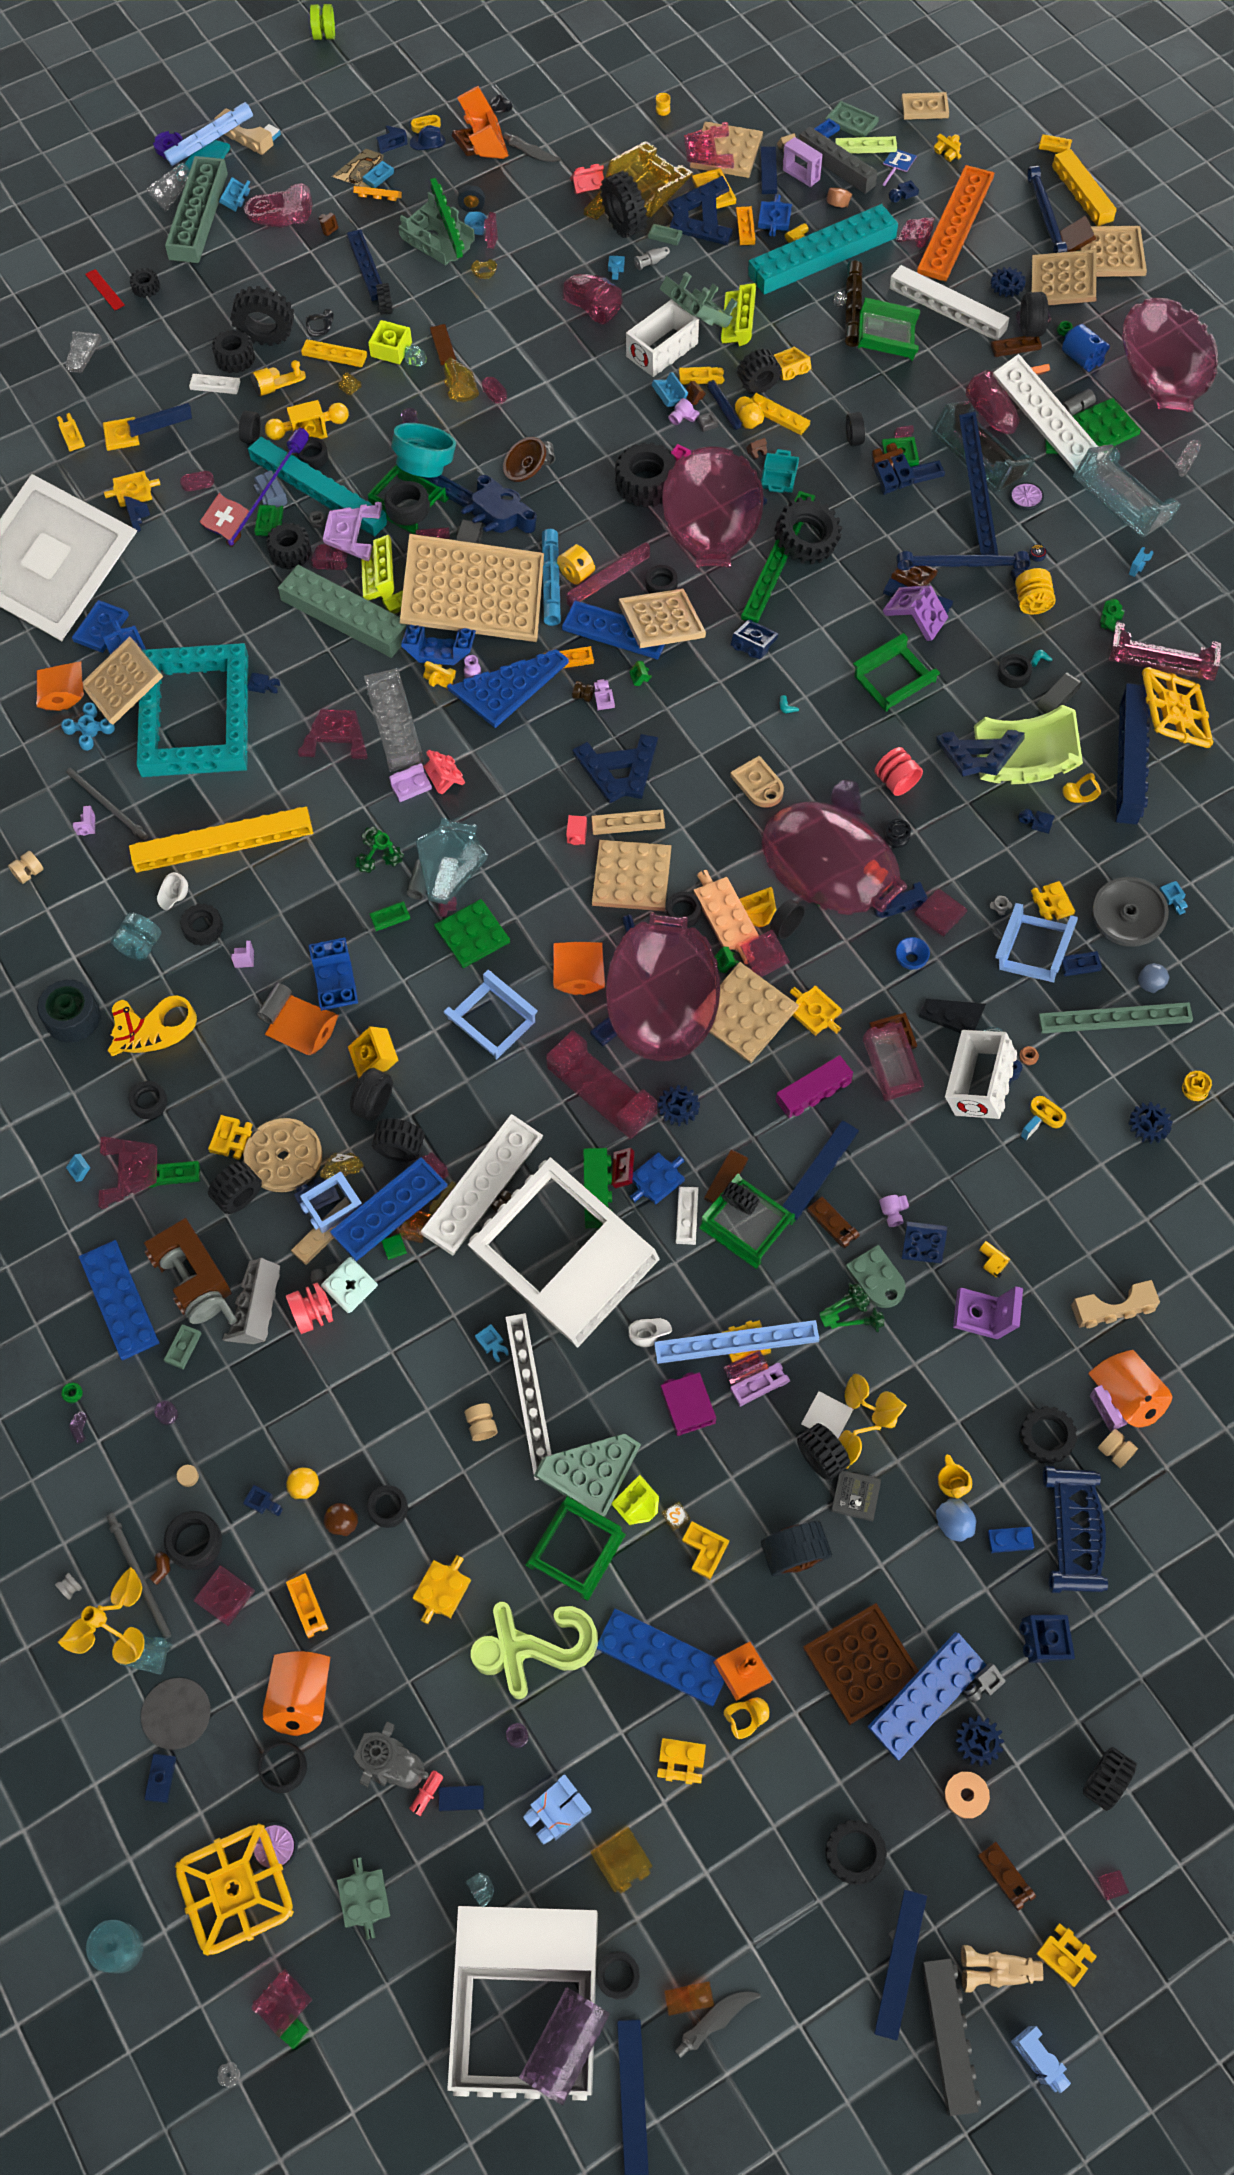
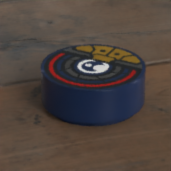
M1033 545L1030 548L1029 557L1033 561H1043L1047 550L1043 545Z

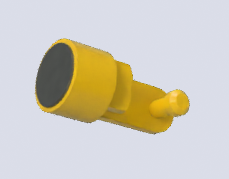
M297 360L292 361L291 367L293 372L281 376L280 372L274 367L252 372L251 380L256 393L261 397L275 392L276 389L304 380L306 374L300 370V362Z

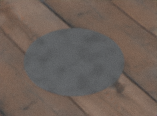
M173 1678L163 1681L151 1690L143 1703L141 1724L144 1733L152 1743L164 1749L176 1750L193 1744L201 1737L209 1723L211 1709L208 1696L203 1688L192 1680Z

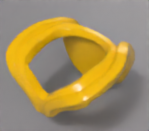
M1090 772L1083 776L1076 784L1067 783L1063 787L1062 793L1070 802L1085 803L1098 798L1101 794V788L1095 780V775ZM1091 780L1097 789L1088 796H1082L1079 791L1080 786L1084 782Z
M756 1697L745 1702L733 1703L726 1707L723 1713L726 1720L731 1723L733 1735L737 1739H743L750 1736L760 1725L768 1720L769 1707L763 1699ZM746 1709L751 1715V1724L745 1729L737 1730L731 1715L737 1710Z

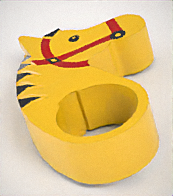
M169 996L163 999L145 1018L141 1019L134 1013V1010L127 1001H117L112 1007L115 1026L112 1034L109 1035L112 1044L108 1048V1052L111 1056H115L123 1051L141 1053L160 1050L174 1045L184 1039L194 1029L197 1022L196 1012L184 997ZM175 1007H185L188 1009V1016L182 1024L174 1027H164V1017L169 1010Z

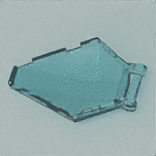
M442 817L440 827L416 839L429 901L447 904L487 860L488 855L476 837L478 825H466L448 821L447 818Z

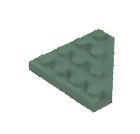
M620 1434L542 1458L534 1477L566 1497H570L605 1517L641 1444L626 1434Z

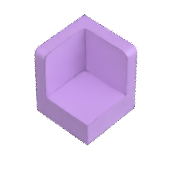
M246 941V948H234V954H231V958L235 968L254 967V949L251 941Z

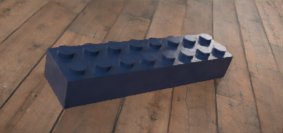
M1126 684L1119 705L1117 823L1138 824L1139 819L1143 818L1144 808H1147L1148 797H1145V793L1148 791L1149 784L1146 782L1149 773V767L1146 766L1149 760V752L1146 751V748H1148L1150 737H1147L1150 729V722H1147V718L1150 716V709L1146 703L1145 685Z

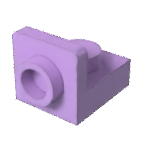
M83 806L81 822L73 823V828L77 835L95 834V814L91 806Z

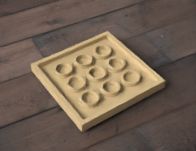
M705 122L691 160L690 168L707 171L721 168L724 174L749 178L763 138V131Z
M1091 226L1096 240L1080 248L1079 251L1097 250L1096 277L1146 276L1147 269L1140 226Z
M1097 250L1032 255V292H1044L1047 296L1048 305L1095 302Z
M684 589L619 599V606L640 648L700 639L706 636V631Z
M129 636L83 681V689L106 719L113 725L158 683L163 675Z
M599 840L592 906L665 911L672 845Z
M739 962L693 1015L692 1019L749 1063H752L795 1013L799 1005Z

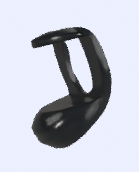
M501 94L493 97L490 101V106L494 113L509 112L513 108L511 101L504 98Z
M325 309L323 314H314L306 317L308 334L318 337L328 333L333 322V311ZM323 319L324 329H310L309 321Z

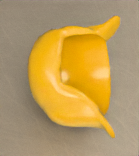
M947 1454L945 1456L946 1465L938 1474V1484L945 1495L959 1499L971 1490L972 1478L967 1470L955 1464L951 1456Z

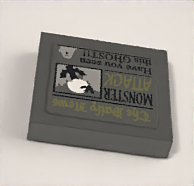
M847 1471L839 1473L832 1512L873 1522L881 1479Z

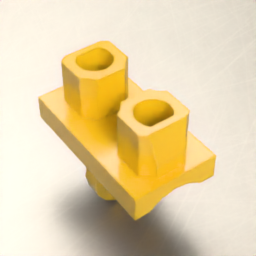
M939 134L937 136L938 142L934 145V151L937 154H941L945 150L944 158L948 162H951L954 158L959 160L962 157L959 154L960 137L955 134L952 137L949 135L946 138Z
M425 662L423 678L429 680L430 686L434 687L438 684L447 688L450 683L453 684L456 674L454 669L449 668L446 670L442 668L441 664Z

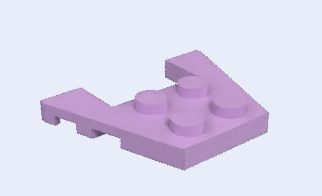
M376 502L375 505L371 506L365 504L355 509L349 507L329 511L323 542L363 560L370 561L371 544L356 542L362 518L380 519L382 503Z

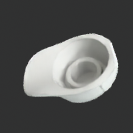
M175 872L165 877L157 895V902L162 909L167 911L175 902L181 901L186 897L188 882L185 877Z
M661 1318L636 1320L628 1327L630 1340L640 1347L653 1346L658 1337L672 1332L670 1323Z

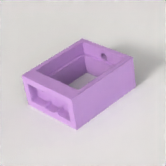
M794 137L784 145L783 171L807 186L812 187L821 177L822 153ZM795 155L808 162L807 169L795 162Z

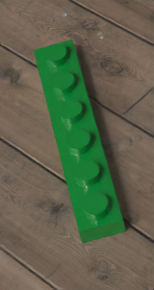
M436 178L430 179L431 192L436 197L435 202L457 258L463 257L462 250H464L463 240L459 239L460 234L458 228L455 229L454 217H451L450 207L446 206L447 200L446 196L442 195V186L438 184Z

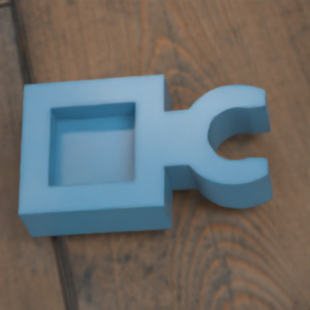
M491 1324L475 1335V1339L486 1353H489L491 1350L493 1351L495 1361L500 1362V1358L497 1355L499 1352H504L506 1356L509 1355L508 1349L500 1345L503 1343V1339Z

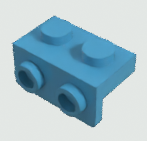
M231 178L219 202L236 212L238 207H242L245 201L244 196L247 197L251 190L249 188L250 181L247 180L244 185Z
M673 372L669 373L666 380H653L652 387L667 407L675 406L682 398L686 399L688 395L687 390Z

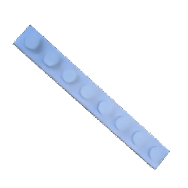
M814 1320L654 1342L657 1364L816 1343L819 1342L817 1323Z

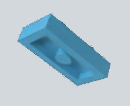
M381 161L363 176V182L372 188H377L394 174V168Z

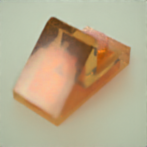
M417 1211L406 1220L400 1228V1234L403 1239L423 1243L424 1236L421 1234V1230L430 1220V1214Z
M710 1981L664 1991L669 2016L714 2006Z

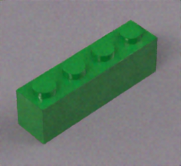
M607 1148L583 1149L584 1187L608 1208V1203H612V1191H608V1185L612 1184V1173H608V1167H611V1155H607ZM584 1207L585 1229L600 1228L603 1223Z

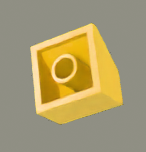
M370 1026L348 1046L358 1078L370 1068L385 1072L399 1061L386 1028Z

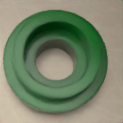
M1062 321L1057 327L1058 334L1065 336L1073 328L1072 324L1069 321Z
M68 1383L63 1387L61 1394L66 1402L75 1403L80 1400L83 1391L79 1384ZM71 1391H76L74 1396H69Z

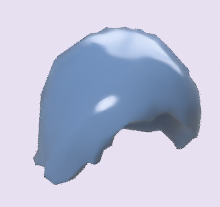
M950 1498L936 1510L938 1526L949 1539L962 1542L975 1534V1515L963 1500Z

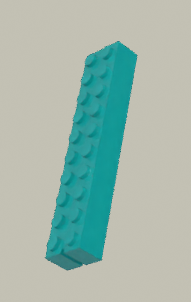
M880 204L749 260L748 276L755 284L757 283V287L765 295L895 239L898 222Z

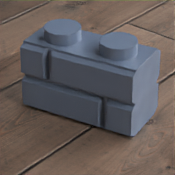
M268 471L264 475L261 474L254 478L255 485L253 486L257 495L262 493L274 475L273 471ZM277 478L274 479L262 497L261 502L263 505L280 507L288 503L286 494Z

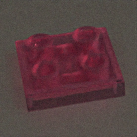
M938 888L915 912V916L944 937L967 913L968 909Z

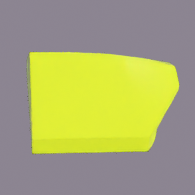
M639 1475L612 1502V1506L629 1525L649 1522L658 1513L659 1496L643 1477Z

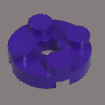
M169 131L158 134L155 137V142H153L155 152L167 160L164 152L174 145L178 146V143L183 140L182 136L177 132L169 134Z

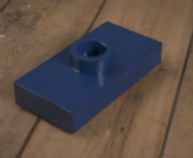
M153 1754L145 1801L168 1803L177 1757Z

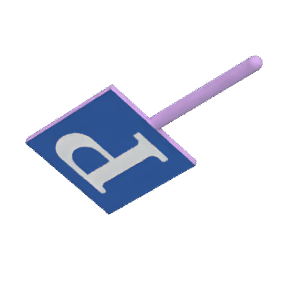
M898 149L897 152H890L883 165L893 169L884 181L883 186L887 184L896 169L907 172L917 156Z

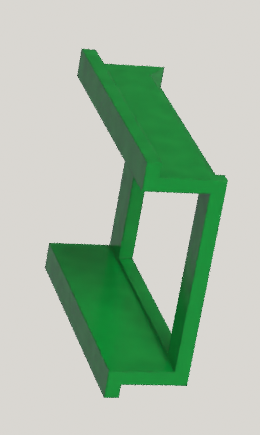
M396 464L368 493V501L372 505H375L376 502H381L382 510L386 513L388 521L416 535L419 532L418 523L406 526L391 521L386 512L384 499L377 495L397 475L403 481H413L421 484L429 494L430 507L437 499L445 503L449 497L446 496L445 487L440 488L420 476L407 473Z
M904 633L853 663L855 666L854 677L885 712L930 683H936L937 676L940 675L936 668L928 671L907 648L908 637ZM901 654L921 677L884 698L864 675Z
M567 1496L537 1544L526 1566L532 1570L534 1567L579 1592L582 1599L589 1601L626 1534L622 1532V1527ZM567 1511L611 1534L584 1584L540 1560Z

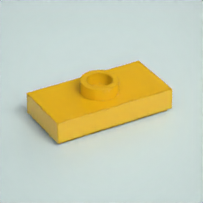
M1042 134L1039 149L1061 153L1070 150L1072 140Z

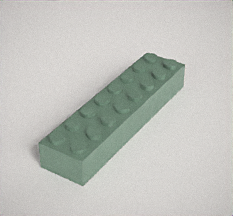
M194 157L165 244L169 260L199 263L228 175L225 159Z
M297 565L279 585L278 590L281 601L392 658L401 648L408 624H401L399 616L300 565Z

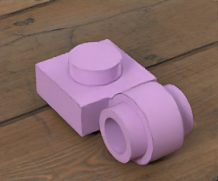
M604 679L594 682L597 710L615 708L612 689L609 690L608 680L604 681Z

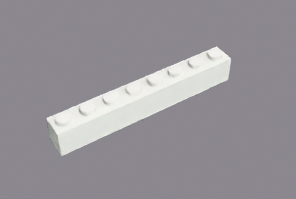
M902 265L891 276L889 289L995 341L999 340L1008 328L1009 317Z
M526 1313L508 1316L506 1317L532 1468L535 1474L542 1458L552 1454Z

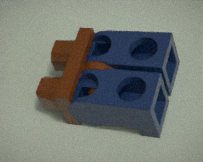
M895 443L886 446V454H883L880 448L872 451V467L880 482L883 495L896 491L898 488L901 489L912 485L915 478L902 448L898 449Z

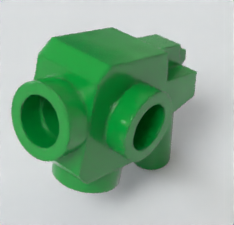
M1110 599L1103 606L1100 624L1101 628L1105 630L1108 628L1119 636L1122 629L1116 626L1115 622L1122 620L1125 610H1122V605L1119 604L1120 602L1117 599Z

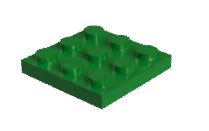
M1110 398L1072 416L1102 452L1139 435L1141 429L1114 398Z
M482 899L434 924L436 931L462 968L510 943V938Z

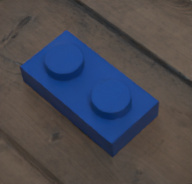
M1031 1527L988 1531L991 1553L1034 1549Z

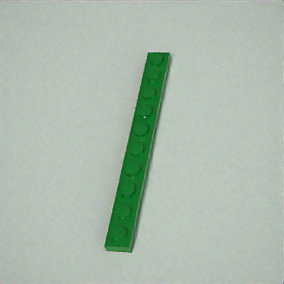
M799 491L795 503L800 497H802L803 501L807 497H811V501H814L815 495ZM798 522L793 525V531L796 536L799 535L804 522ZM776 540L741 615V620H751L756 623L760 620L789 554H784V547L779 548L780 540Z

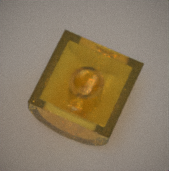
M448 358L443 367L446 376L444 383L449 387L448 396L452 400L455 399L460 402L473 400L479 395L473 371L453 358Z

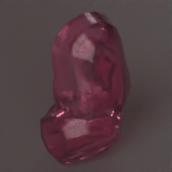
M302 183L294 184L286 191L251 197L245 203L244 211L247 218L253 223L283 228L294 223H305L308 220L312 210V196L309 187Z
M575 274L567 278L563 285V298L568 303L588 311L593 321L602 325L609 322L617 314L623 301L621 288L602 276Z
M985 370L976 374L966 387L967 398L994 429L1005 434H1013L1016 432L1020 419L1009 394L993 376L994 371Z

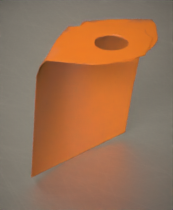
M81 661L37 670L36 705L38 708L53 711L68 710L83 697Z
M554 943V988L573 995H586L603 989L605 987L602 943Z
M291 995L274 1023L270 1024L265 1035L306 1055H313L331 1037L339 1015L328 1010L321 1011L320 1007Z
M1134 1350L1111 1356L1088 1373L1098 1386L1102 1385L1103 1389L1109 1392L1112 1399L1111 1403L1120 1411L1126 1422L1138 1428L1155 1423L1165 1413L1173 1398L1168 1387ZM1146 1396H1152L1150 1401H1145ZM1150 1409H1155V1415L1150 1419H1146V1413Z
M304 1651L274 1655L263 1707V1720L268 1726L283 1734L299 1736L310 1733L320 1725L324 1712L330 1664L329 1656ZM294 1707L295 1711L288 1712L287 1708ZM295 1721L300 1727L294 1730L286 1727V1723Z

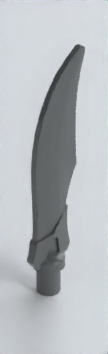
M506 132L503 134V138L508 141L509 145L520 149L537 160L546 162L561 160V158L545 152L536 145L526 143L518 136H513Z
M740 1992L718 2002L692 2030L683 2034V2043L675 2050V2053L682 2058L689 2050H697L709 2034L724 2029L743 2007L760 1998L761 1995L754 1992Z

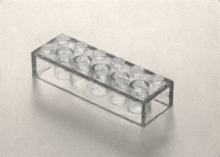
M398 668L364 676L389 772L424 764L422 750Z

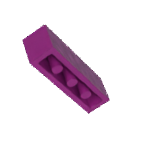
M839 1055L777 1092L776 1102L788 1118L799 1116L803 1113L804 1109L817 1105L825 1096L830 1097L840 1087H847L852 1082L853 1071Z

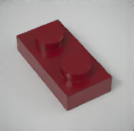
M631 1147L614 1152L611 1184L614 1188L632 1184L634 1150Z

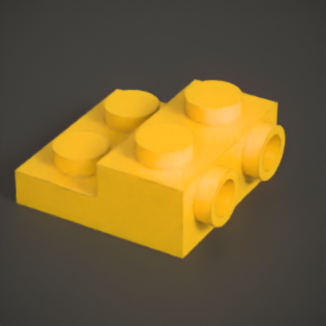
M795 346L774 355L782 368L780 378L783 381L793 379L796 375H801L811 370L810 357Z

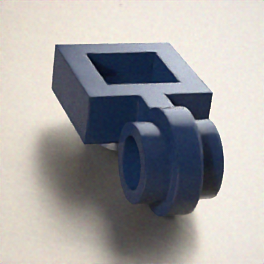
M910 180L899 184L897 189H892L889 192V199L896 203L901 199V196L904 199H908L918 195L919 189Z
M1023 809L1019 812L1018 818L1023 824L1033 823L1031 829L1049 834L1054 815L1037 811L1036 815L1033 816L1031 810Z

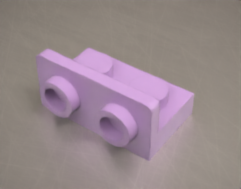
M422 764L413 765L389 777L391 788L399 802L432 789Z
M1102 1385L1094 1388L1090 1398L1109 1431L1112 1432L1114 1429L1127 1425L1128 1423L1122 1417L1120 1411L1111 1403L1112 1399L1109 1392L1104 1390Z

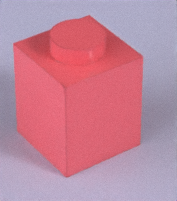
M569 815L566 833L567 843L585 845L587 817Z

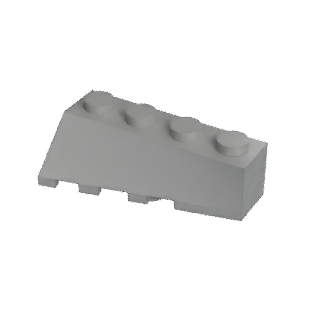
M263 1258L249 1261L241 1287L244 1288L243 1292L240 1293L235 1302L238 1305L234 1315L237 1321L231 1324L229 1333H225L222 1340L246 1344H257L266 1340L269 1320L272 1316L273 1300L276 1296V1285L280 1277V1265Z

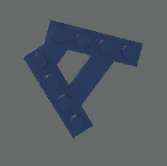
M724 177L716 178L669 201L668 207L673 214L669 228L681 230L682 234L728 246L733 230L732 228L718 225L716 198L730 191ZM702 205L703 221L689 218L688 211Z
M1007 730L1001 739L959 740L954 732H945L942 735L936 736L938 745L962 777L979 772L997 776L1025 739V733L1018 732L1017 730ZM976 754H989L987 757L971 756Z
M641 734L636 749L596 754L590 744L586 742L574 748L573 755L609 804L624 796L642 799L657 747L658 737ZM631 767L630 775L627 778L615 779L609 771Z

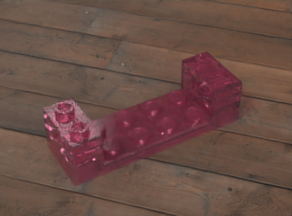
M574 1030L546 1055L548 1069L630 1139L657 1114V1100L644 1089L637 1094L587 1052V1041Z

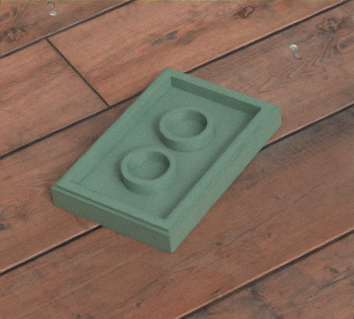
M840 101L825 118V121L830 118L840 126V130L859 138L866 137L879 122V117L843 101Z

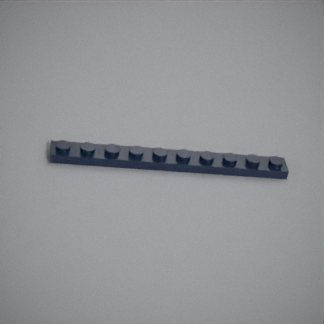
M976 412L959 415L980 553L981 555H998Z

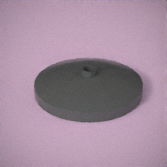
M1122 877L1108 882L1099 890L1093 903L1092 915L1097 929L1108 940L1122 946L1135 947L1152 942L1162 933L1168 920L1169 909L1164 895L1152 883L1140 878Z

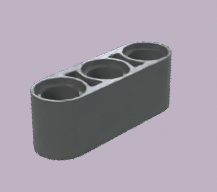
M1068 672L1065 673L1041 698L1037 707L1049 713L1059 706L1065 705L1080 689L1082 681Z

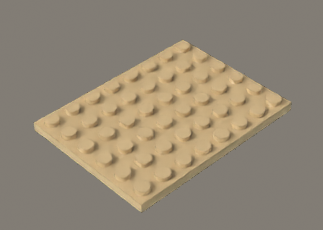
M409 534L400 623L452 631L468 628L476 630V634L537 642L544 553Z

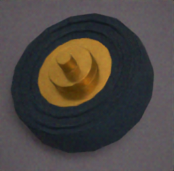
M464 186L458 193L459 206L467 212L481 210L485 204L484 192L477 186Z

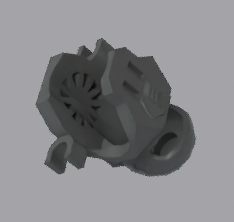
M386 1722L382 1734L379 1732L364 1733L353 1757L359 1768L364 1771L360 1779L361 1785L368 1787L372 1779L384 1787L389 1783L405 1789H413L418 1786L422 1779L428 1778L429 1774L424 1771V1764L420 1757L409 1752L407 1748L403 1747L401 1742L390 1738L395 1729L394 1724Z

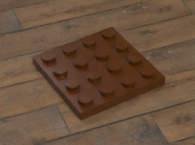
M877 1603L803 1646V1650L849 1726L892 1700L919 1672Z

